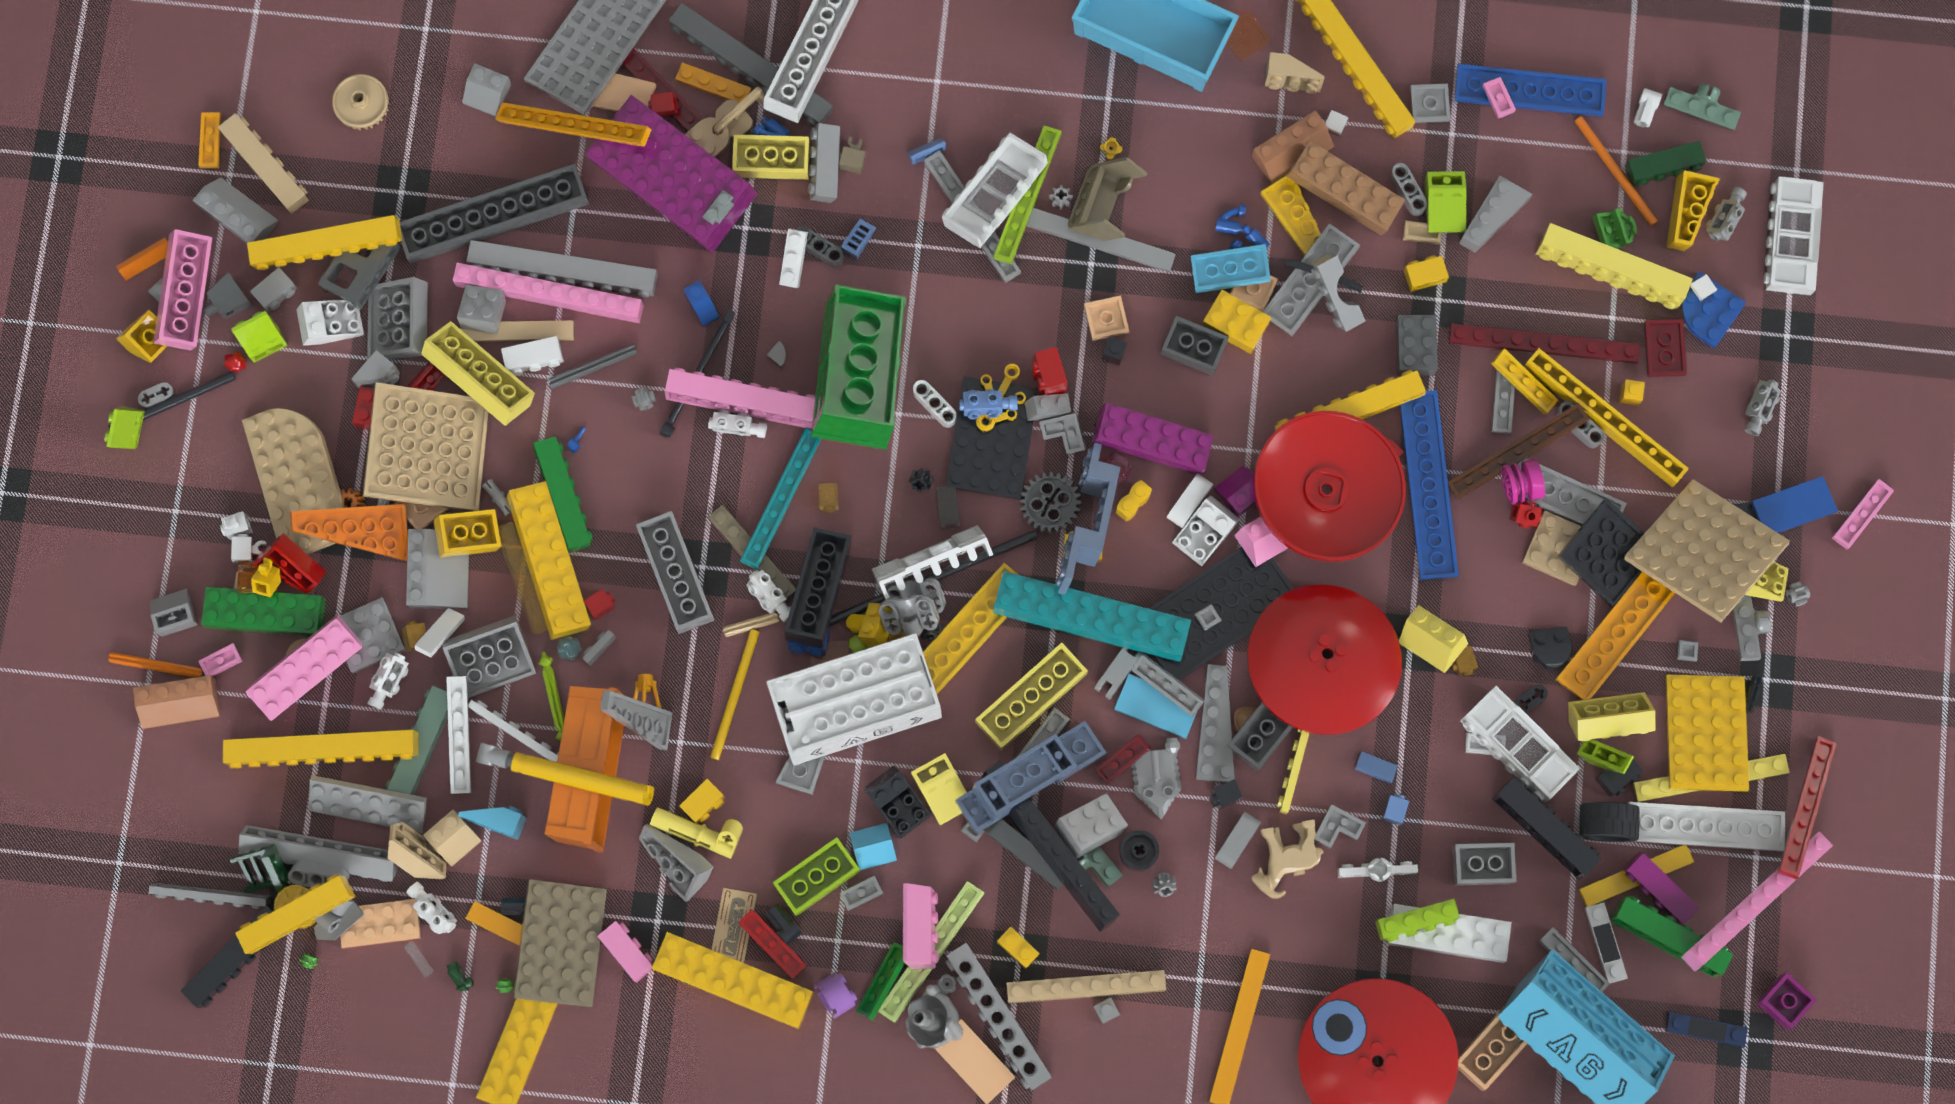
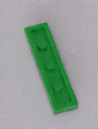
M893 942L856 1012L872 1021L905 964L903 962V946Z

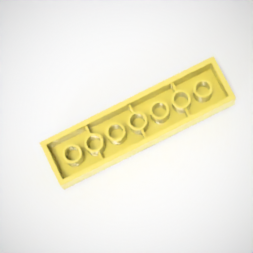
M1552 223L1549 224L1544 232L1536 252L1543 260H1552L1561 267L1575 269L1579 274L1591 275L1597 281H1606L1615 288L1628 290L1630 294L1642 295L1648 301H1657L1668 309H1677L1681 305L1693 278Z

